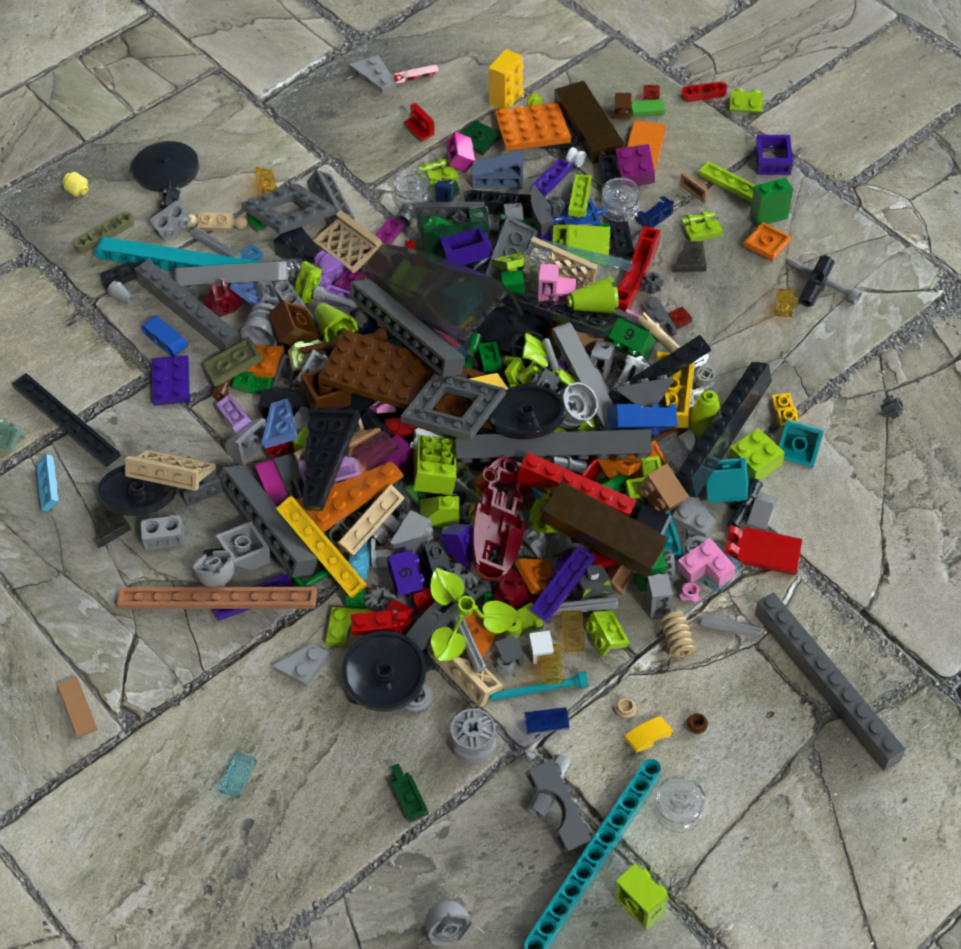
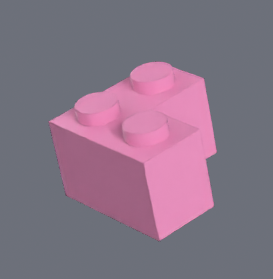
M541 264L538 301L552 300L555 301V305L564 306L566 297L569 296L570 292L576 290V279L558 277L559 265Z
M711 538L678 560V571L688 582L694 583L707 574L720 588L735 577V565Z

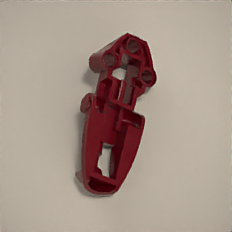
M506 456L498 458L475 477L474 484L477 489L483 491L481 502L475 501L469 509V517L473 519L471 531L473 560L470 565V571L477 577L488 581L502 579L515 561L526 527L525 521L516 518L519 506L533 494L531 486L516 480L521 463ZM498 482L504 484L502 493L497 492V489L494 488ZM499 546L498 564L488 561L491 551Z

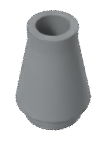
M113 281L109 285L107 292L111 297L124 301L127 304L134 300V295L121 282Z

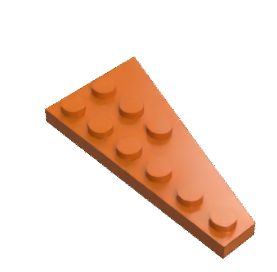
M392 461L361 473V475L334 484L323 511H309L305 509L304 511L324 533L384 491L388 485L394 484L404 476ZM303 497L296 499L299 505L303 508Z

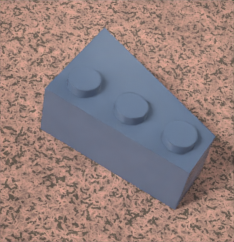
M523 150L473 162V189H523Z

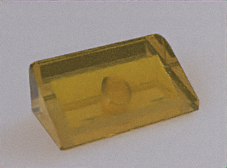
M255 167L261 194L276 191L277 185L273 171Z

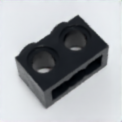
M443 541L425 544L417 551L427 588H430L432 575L436 568L452 573Z

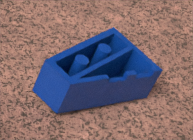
M616 404L607 408L608 431L651 429V437L659 436V433L678 426L676 404H669L666 407H658V404H652V407H643L641 404Z

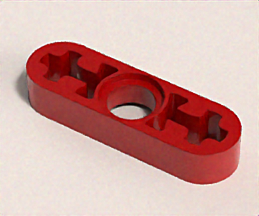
M724 82L685 86L682 88L681 98L686 102L722 98L726 96L728 86Z

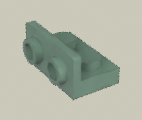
M0 419V447L13 452L20 435L25 437L26 433L20 431L21 427L12 423L10 426L5 425L6 421Z

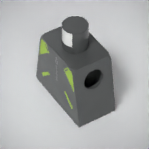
M590 565L570 594L574 601L595 599L597 597L604 598L613 595L610 578L602 565Z

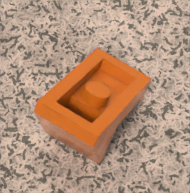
M608 456V459H598L599 464L610 480L620 474L631 475L640 469L641 463L629 457L627 459H616V456Z

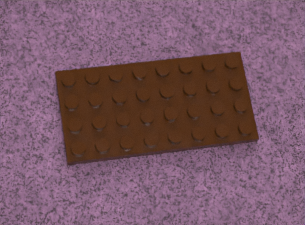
M344 329L318 377V382L406 410L436 371L412 350ZM463 366L462 374L456 376L470 379L485 376V373ZM445 392L432 410L462 418L473 403L470 398Z

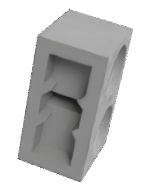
M176 200L149 219V221L166 242L186 228L191 218Z
M170 515L168 517L141 520V535L145 550L184 545V528L181 516Z
M654 574L648 576L646 602L650 618L664 617L671 612L673 597L669 575Z

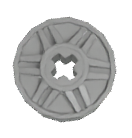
M257 303L252 306L240 332L243 340L250 337L254 345L276 346L278 342L277 334L269 312L275 306L267 303Z
M575 382L557 392L565 403V418L559 428L565 430L576 428L596 414L598 400L594 391L586 384Z
M472 708L463 710L455 716L451 723L450 731L453 753L459 761L467 765L483 764L495 752L496 726L493 718L487 712Z

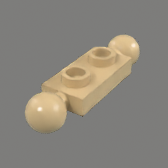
M199 212L198 218L193 214H188L191 221L187 227L193 228L197 225V228L202 231H232L233 226L238 229L246 228L248 221L244 216H238L234 219L233 213Z

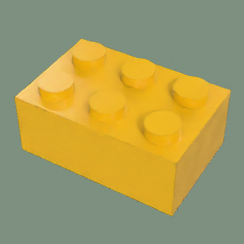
M505 49L488 67L490 106L497 109H508L522 96L524 91L522 55Z

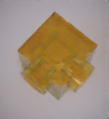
M777 288L774 316L792 317L794 308L798 306V297H795V290Z

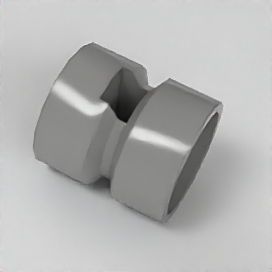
M390 514L372 536L384 545L390 538V532L395 533L401 526V523Z

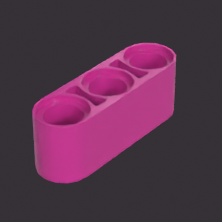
M270 459L255 464V470L263 490L278 507L289 497L274 460Z

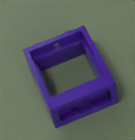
M757 135L755 143L757 175H791L793 157L790 135ZM762 149H785L786 158H763Z
M481 227L440 238L449 269L490 258L491 243L488 240L487 233H483Z

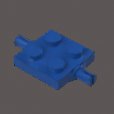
M589 199L586 217L568 216L570 203H566L565 211H562L560 216L554 217L556 223L562 222L563 225L591 223L593 226H598L601 224L599 215L609 214L608 207L598 209L594 205L593 200Z

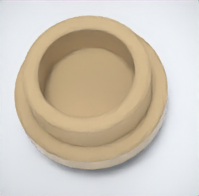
M629 698L619 700L615 707L617 715L624 719L633 717L637 710L636 704Z

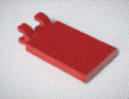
M735 526L729 527L727 541H737L738 543L737 545L731 542L726 543L724 554L727 557L738 558V564L796 576L802 545L801 538L744 527L743 531Z

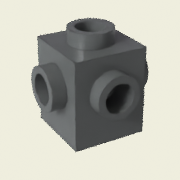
M540 366L538 371L532 374L529 385L547 387L556 392L560 378L555 373Z

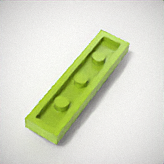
M709 161L699 170L698 176L752 203L754 186L756 185Z
M575 174L568 216L586 217L592 175Z

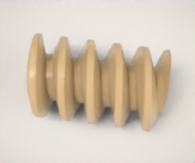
M676 611L666 614L661 620V625L667 645L670 648V654L679 658L687 657L696 652V647L692 646L694 640L690 639L692 634L688 632L690 628L686 625L687 619L683 617L684 613Z

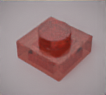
M660 85L643 86V100L660 99Z
M683 306L668 313L677 330L692 323L693 318Z

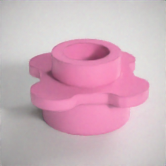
M693 582L681 585L682 594H680V599L682 601L698 602L700 600L698 593L701 588L699 585Z

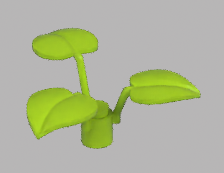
M525 333L526 343L523 347V358L532 360V363L518 378L522 384L529 385L532 374L538 371L536 365L539 364L546 368L548 362L545 359L547 354L543 343L532 335ZM561 368L559 371H552L566 386L576 382L568 372Z
M436 568L430 585L432 597L437 603L444 606L448 605L451 601L458 603L457 612L459 614L453 631L448 627H441L432 634L431 648L436 660L446 662L461 655L465 649L466 639L457 631L462 618L469 617L473 611L480 618H484V627L494 634L507 631L519 618L520 614L513 607L500 601L485 603L482 614L472 597H461L465 587L462 579L453 573Z

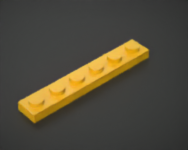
M292 496L276 508L351 598L355 597L367 586L366 582Z

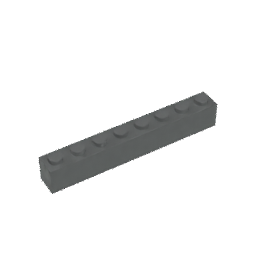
M146 260L135 268L136 277L141 286L221 352L241 341L240 335L235 329L150 260Z
M244 465L224 467L220 480L221 485L249 522L251 521L291 577L313 574L318 558L278 512L277 506Z

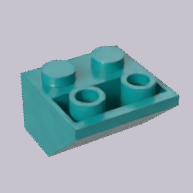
M746 458L724 459L719 462L707 481L708 503L748 499L749 472Z

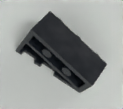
M303 227L282 233L273 240L275 254L299 270L304 261L313 264L316 255L320 252Z

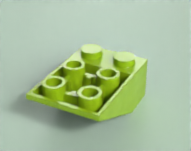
M553 225V246L592 263L608 262L610 227Z
M418 435L413 490L452 496L456 482V440Z

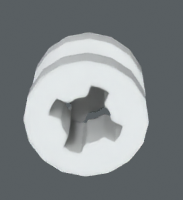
M572 147L567 154L566 161L573 162L576 167L580 168L584 163L586 153L583 151L579 152L576 148Z

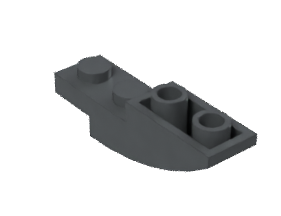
M464 587V593L461 597L470 596L476 601V595ZM435 601L418 619L406 636L413 640L422 651L431 643L432 634L437 629L447 627V624L459 615L457 612L458 603L451 601L448 605L444 606Z

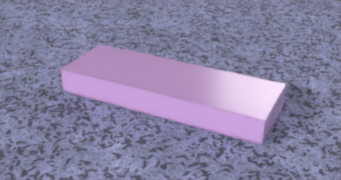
M228 394L215 404L236 433L252 422L231 394Z

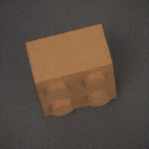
M668 464L647 475L638 485L641 495L647 498L650 507L665 513L675 509L689 497Z

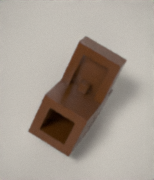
M615 93L614 119H631L632 93Z

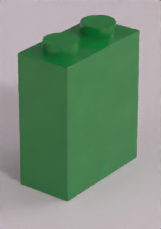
M787 178L754 186L750 217L756 227L761 222L770 224L788 219L793 188Z

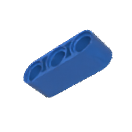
M157 315L141 325L143 333L171 357H175L188 347L184 337Z

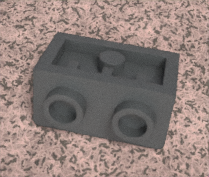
M214 471L199 482V489L196 491L179 488L187 506L197 504L204 499L214 497L223 492L221 482L217 479Z

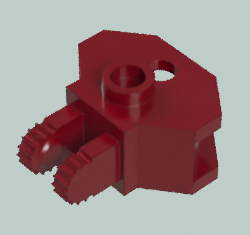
M225 279L220 280L221 285L216 286L214 282L210 283L211 289L202 299L203 304L219 317L235 312L242 305L241 297L231 290L230 286H227Z
M509 569L506 575L500 579V583L496 585L493 601L503 602L513 608H521L522 605L526 606L530 602L534 604L540 597V594H531L521 574L517 570Z

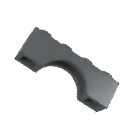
M550 759L529 769L525 774L534 793L547 794L554 798L560 806L562 819L554 835L563 854L591 841L590 828L586 823H583L580 817L581 810L570 796L572 792L569 785L562 780V771L558 763H554L553 759Z

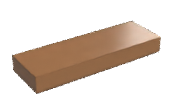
M74 677L57 684L77 737L80 738L98 730L78 678Z

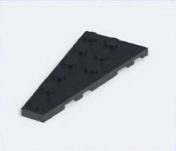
M520 293L508 296L506 304L511 305L514 309L525 310L531 315L542 316L547 321H556L560 325L570 322L578 332H587L598 339L608 336L618 319L610 317L611 313L595 314L594 312L574 311L566 303L563 307L555 305V301L552 300L538 301L537 297ZM620 316L621 319L626 321L627 317Z
M308 409L310 417L309 422H307V428L309 433L306 438L305 463L307 465L306 470H304L306 481L303 487L302 506L305 510L323 511L361 417L358 410Z

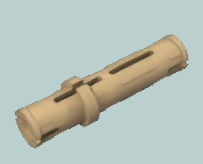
M645 312L636 320L669 352L680 348L659 327L660 324L658 322L655 323Z

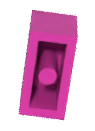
M454 132L446 141L449 166L467 172L473 166V162H475L471 138Z

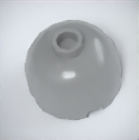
M213 551L212 556L207 557L205 554L193 564L195 575L204 586L211 588L224 587L234 576V560L228 551Z
M441 901L428 911L425 919V928L432 944L448 946L451 945L448 940L458 937L459 942L469 934L472 923L463 905L455 901Z

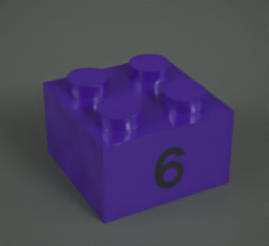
M409 550L388 556L386 562L397 599L423 590L425 580L423 574L418 572L420 563L417 554H413V551Z

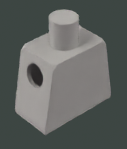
M597 341L591 353L590 361L595 369L600 364H603V370L599 368L598 370L606 384L613 366L615 345L610 341Z

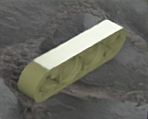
M122 212L77 237L74 240L76 250L79 253L88 252L97 246L101 237L113 238L134 225L132 213ZM111 226L116 227L113 230H108V228ZM97 234L101 235L99 238H93Z

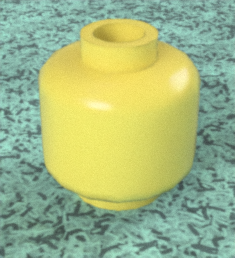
M77 172L66 174L63 178V188L71 195L78 197L81 194L85 195L87 193L88 181L85 177Z

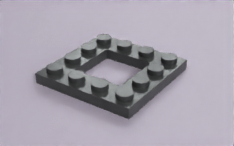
M292 184L289 187L280 188L274 192L265 193L262 196L241 202L244 211L279 234L337 214L336 207L300 184ZM291 201H295L306 208L299 212H292L287 216H283L272 209Z
M436 372L403 412L401 422L471 441L505 396V388L456 375L442 377ZM445 392L475 400L462 418L432 410Z

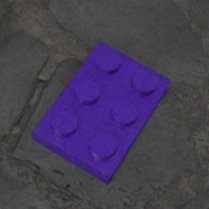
M188 355L152 359L154 406L191 402Z

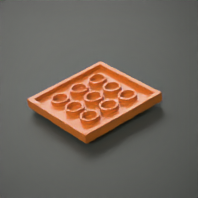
M550 102L543 105L534 104L527 107L518 106L511 109L495 110L496 122L506 151L571 143V136L559 103Z

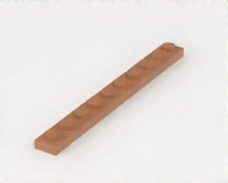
M120 587L117 606L119 609H315L317 589L316 587Z

